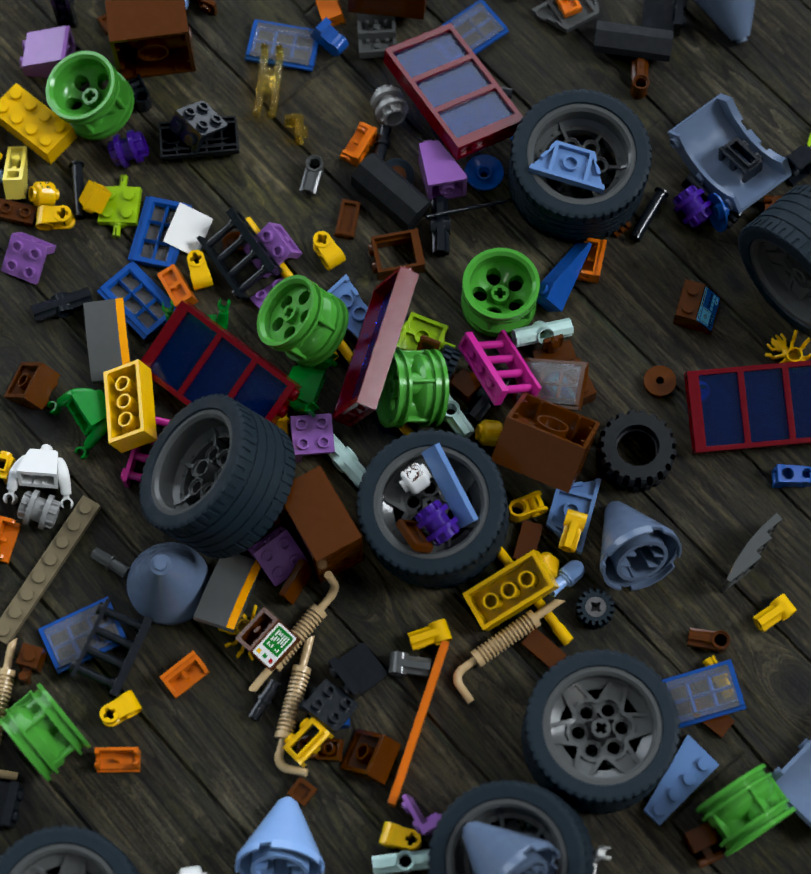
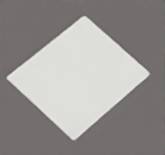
M179 203L163 242L186 253L192 250H200V242L197 240V237H206L213 218Z

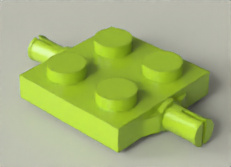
M120 175L118 186H105L112 195L102 214L98 213V224L112 226V237L115 239L116 237L120 238L121 228L138 226L142 189L141 187H128L127 175Z
M411 312L408 320L402 327L396 349L416 350L422 335L440 341L439 351H441L445 344L453 348L456 345L445 342V336L449 328L448 325Z

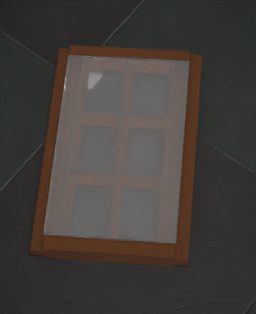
M523 358L542 387L537 397L568 410L580 411L589 372L588 362ZM524 392L513 393V405L517 403Z

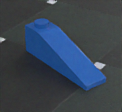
M590 242L576 243L540 283L537 303L547 312H562L592 246Z

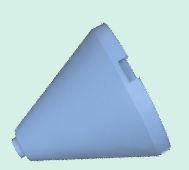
M283 797L276 802L238 852L235 862V872L240 874H324L325 870L323 859L300 806L292 797Z

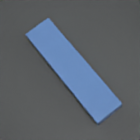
M440 443L421 452L451 512L459 520L457 523L460 529L478 520L479 518Z

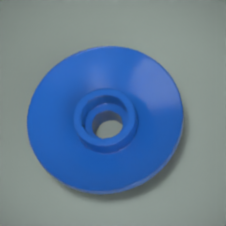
M482 154L469 160L465 167V174L467 175V182L473 188L488 191L496 188L502 182L504 169L497 158ZM481 174H486L487 177H481Z
M712 193L707 198V201L711 200L713 203L711 206L713 215L709 219L716 231L723 232L728 224L729 207L724 204L718 194Z

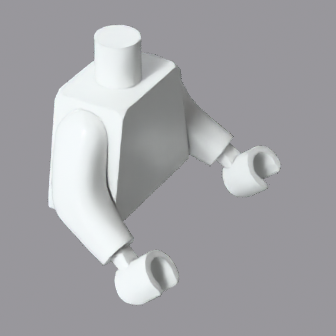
M44 444L40 449H29L26 455H22L11 467L6 488L8 493L3 496L5 503H8V498L12 496V505L17 504L18 497L14 492L17 491L18 485L54 489L60 487L61 495H63L61 507L64 509V501L70 500L71 508H73L74 502L69 496L71 494V481L67 464L63 458L58 456V452L53 450L52 446Z

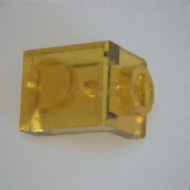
M297 113L285 114V127H295L296 145H303L304 138L308 137V126H305L304 115Z

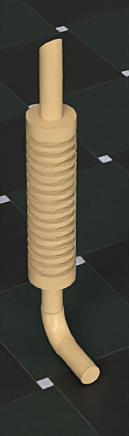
M326 571L324 577L330 584L328 593L318 606L312 603L309 610L301 617V620H298L299 623L292 627L291 631L300 641L274 670L280 672L284 668L283 665L289 662V659L294 656L297 649L303 645L305 639L307 640L308 636L316 629V626H319L318 623H321V620H324L327 616L324 610L335 599L339 591V583L331 571ZM266 667L248 690L252 692L257 691L272 672Z
M553 599L535 613L530 609L525 613L526 615H522V618L516 619L515 623L512 622V625L506 626L505 630L499 631L498 635L492 636L491 640L487 639L488 642L485 641L484 645L480 644L481 647L478 646L477 650L473 649L470 651L472 657L459 665L453 674L455 688H457L467 704L475 699L463 684V674L476 664L480 667L484 666L485 662H490L489 659L495 658L496 654L499 655V652H503V649L507 650L506 647L509 648L510 644L514 645L517 640H521L520 637L524 638V635H528L527 632L531 633L530 630L533 631L534 627L538 628L541 626L539 620L563 604L564 600Z
M311 636L305 641L299 665L294 664L292 667L291 681L288 682L290 685L287 686L288 689L286 690L287 693L285 694L286 697H284L285 701H283L281 710L282 714H280L281 718H279L280 722L277 724L279 726H277L274 735L276 739H279L274 756L276 767L284 773L307 777L308 769L287 764L284 761L285 750L283 747L285 745L284 740L291 733L295 734L297 725L295 718L299 712L297 707L304 699L308 684L307 680H309L308 676L311 674V668L307 667L315 636Z
M17 638L7 644L3 668H0V716L2 718L7 714L5 710L9 707L10 700L8 699L11 698L9 695L12 693L10 691H12L16 671L12 670L11 667ZM0 724V737L3 736V734H1V733L4 732V730H3L4 728L1 726V724ZM0 769V778L17 781L18 772Z

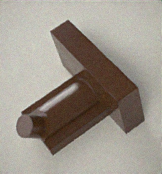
M563 334L543 339L542 348L532 351V357L536 359L563 361L577 359L571 341L563 342Z

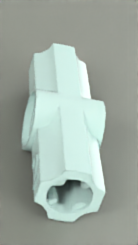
M570 318L546 323L544 321H536L531 326L512 329L511 339L516 347L535 343L542 344L543 339L563 334V337L572 336L574 327Z
M449 394L447 410L453 409L456 413L452 415L446 413L443 421L448 423L455 435L459 434L463 438H470L475 433V430L460 410L459 404Z
M333 434L335 452L328 454V456L331 458L334 466L341 473H345L354 485L359 488V484L362 482V475L366 470L358 461L356 454L348 446L345 447Z
M429 849L371 856L373 874L408 873L416 870L430 869V866H428ZM407 856L411 859L412 863L409 867H402L399 864V860Z

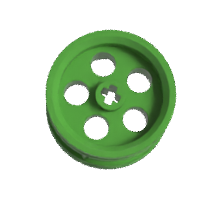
M79 51L66 56L57 63L47 79L45 93L48 105L58 117L72 125L75 133L80 137L90 140L107 138L118 132L127 123L132 114L134 94L130 84L116 71L107 58L97 52ZM105 80H109L107 87L101 90V84ZM89 82L90 87L84 92L80 91V88ZM82 102L81 108L72 110L75 103Z
M492 248L475 256L465 269L462 283L461 307L464 317L470 326L479 333L493 338H497L501 330H505L510 337L512 329L528 326L536 313L540 289V278L535 265L524 254L509 248ZM495 274L500 278V282L497 285H491L487 281V277ZM513 281H518L522 284V288L518 291H511L509 284ZM483 292L487 299L479 301L473 294ZM512 303L522 305V307L515 311L509 309ZM495 309L498 310L500 313H494L489 310Z
M292 275L275 285L264 299L258 313L257 333L263 343L277 351H284L296 363L305 367L316 366L327 360L340 346L348 327V309L341 299L323 290L307 277Z
M395 349L376 408L380 423L385 428H401L406 422H413L422 428L440 426L445 418L449 400L448 369L442 353L437 349Z
M39 682L36 685L38 689L35 692L29 690V693L5 710L7 714L3 718L0 716V724L34 767L49 782L52 779L50 775L53 772L57 775L60 773L58 768L64 764L65 758L70 753L76 750L81 756L83 754L81 749L85 746L89 749L92 746Z
M764 763L747 772L695 809L697 814H703L704 817L701 820L703 822L708 821L710 826L715 828L724 840L719 846L720 848L725 846L727 852L724 853L726 857L740 850L796 811L794 806L790 808L787 804L790 800L786 798L772 778L771 772L766 774L764 769L767 767Z

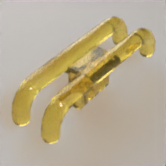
M262 43L260 46L261 57L255 105L252 114L256 118L260 116L264 93H270V109L267 115L270 119H274L278 107L284 49L281 44L276 46V61L273 74V70L267 68L268 45L267 43Z

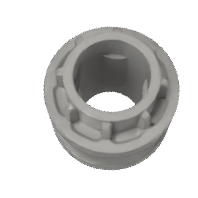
M383 85L377 88L370 101L377 121L388 126H396L402 123L408 113L409 108L404 100L401 89L393 85Z
M36 489L33 492L26 491L21 499L17 517L22 519L23 524L29 525L31 520L38 522V529L44 530L45 527L49 529L54 527L61 508V502L55 500V496L51 494L48 496V499L39 497L40 491Z

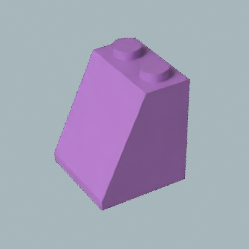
M70 26L27 33L26 40H23L22 43L24 55L20 57V68L23 69L25 76L48 78L57 63L66 56L75 53L76 45Z
M426 140L423 143H419V165L427 198L431 200L436 196H444L445 198L452 199L466 196L467 175L440 141Z

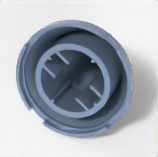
M694 0L731 41H736V44L747 41V36L751 34L756 0Z
M621 501L610 502L604 511L599 566L600 573L606 584L616 590L621 591V587H630L631 591L651 586L667 576L675 567L673 564L676 557L680 558L682 553L681 542L675 532Z
M165 542L147 548L135 559L128 572L127 592L133 607L143 617L148 616L153 619V623L159 625H177L194 617L211 576L205 560L194 549L181 543Z
M479 821L469 822L463 828L462 838L474 874L556 873L558 867L554 864L555 857L559 859L560 854L548 841Z

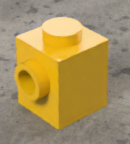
M88 180L78 201L83 205L85 211L91 214L94 212L102 214L112 193L105 186Z

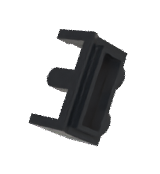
M735 137L726 145L719 147L718 159L722 161L727 157L729 159V168L732 171H735L737 168L743 172L742 182L744 184L762 171V156L758 152L754 153L744 139L740 140L738 137ZM736 149L750 164L745 162L734 150Z
M807 144L805 146L801 145L786 156L792 171V175L786 180L792 187L811 173V147Z

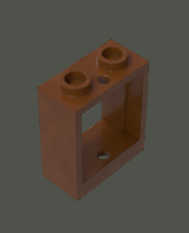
M418 228L371 237V244H368L369 255L374 257V262H371L373 274H377L378 281L386 279L400 267L382 269L378 248L411 243L415 263L402 265L401 267H409L417 274L425 272V261Z

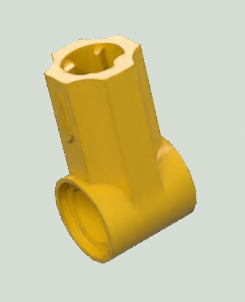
M571 509L567 510L558 548L569 553L576 552L588 514Z
M783 593L752 619L755 626L764 633L779 621H784L792 616L797 609Z
M446 619L436 620L428 624L427 627L407 633L413 651L431 645L439 646L442 640L447 642L452 640Z

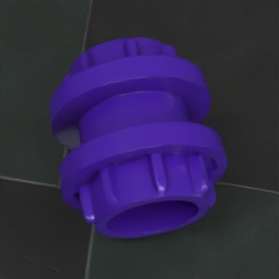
M128 130L126 131L127 137L121 138L119 134L113 135V140L108 142V151L116 166L122 165L124 168L130 167V160L135 159L137 163L144 162V157L149 155L146 139L140 131Z
M693 185L678 194L673 199V202L676 205L674 207L675 212L682 211L686 216L682 220L685 225L689 223L691 227L695 228L713 215L711 208L713 203L711 200L705 203L701 198L705 192L702 188L698 190Z
M435 500L415 516L418 522L416 527L421 529L424 526L430 534L425 539L428 542L432 541L435 546H440L459 532L460 529L456 524L459 521L455 516L450 519L445 513L449 506L446 503L442 505L439 500Z

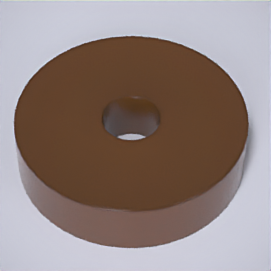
M653 366L645 373L643 379L644 389L654 398L668 397L675 389L676 376L666 366ZM656 380H662L663 384H658Z

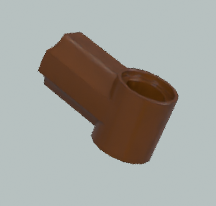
M636 58L631 61L630 94L635 99H643L647 95L650 83L648 78V61L643 58Z
M690 627L687 646L723 653L728 649L731 640L729 634L723 630L711 631ZM721 637L725 640L726 644L718 646L715 643V639Z

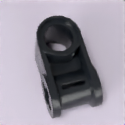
M137 74L135 78L127 82L133 90L134 107L137 111L144 113L151 109L152 102L140 74Z

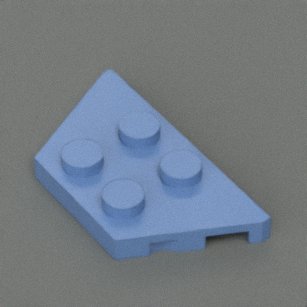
M556 140L547 151L540 155L534 164L532 163L529 166L528 171L533 174L601 194H603L605 188L601 182V172L596 163L595 151Z
M600 478L589 482H575L569 493L556 488L546 527L559 538H561L563 533V524L568 509L588 514L576 549V553L579 555L583 551L601 483Z

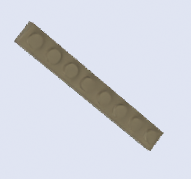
M84 495L81 497L0 617V642L7 645L14 639L102 508L101 505Z

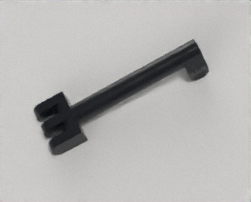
M689 174L682 182V187L687 189L693 185L698 190L702 188L705 192L702 197L707 200L711 193ZM732 210L729 211L727 229L733 226L732 223L735 224L738 221L737 218L740 219L743 216L742 212L738 214Z

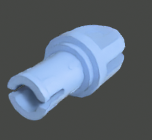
M571 560L558 571V576L555 580L560 588L550 593V596L555 597L563 588L572 587L582 578L585 572L582 562Z

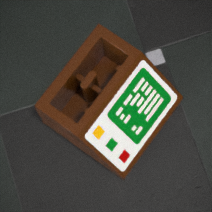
M263 607L235 638L271 672L300 641L266 607Z

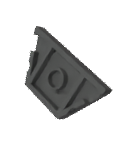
M548 0L532 8L531 13L567 34L599 17V7L597 0H578L582 6V12L564 18L556 1Z

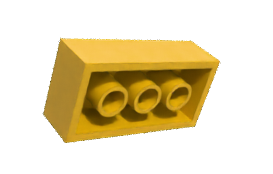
M17 83L0 98V126L50 165L77 138L72 125L58 117L51 109Z
M137 359L103 372L108 444L123 453L157 441L151 369Z
M532 550L462 593L482 630L490 631L560 587L539 551Z

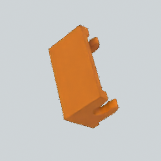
M315 0L322 21L327 17L332 22L331 26L346 23L339 0Z
M360 122L350 142L341 152L340 159L358 167L377 138V128Z
M587 238L586 242H590L592 246L577 280L598 284L607 240Z
M174 264L157 274L169 297L174 302L175 307L179 305L181 300L193 305L198 303L183 274Z
M0 516V562L9 564L21 524L16 523L17 520Z
M193 650L163 673L160 679L177 699L210 672Z
M138 747L94 748L96 756L94 767L97 773H140L141 750Z

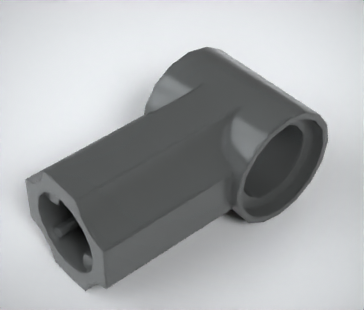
M311 155L306 160V168L299 192L305 196L312 197L317 194L320 179L324 173L323 160L320 156ZM314 164L319 165L317 169L310 168Z
M392 651L388 674L398 677L412 675L429 678L432 659L410 656L405 652Z

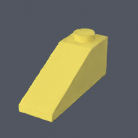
M11 146L7 149L2 178L6 200L26 199L28 146Z

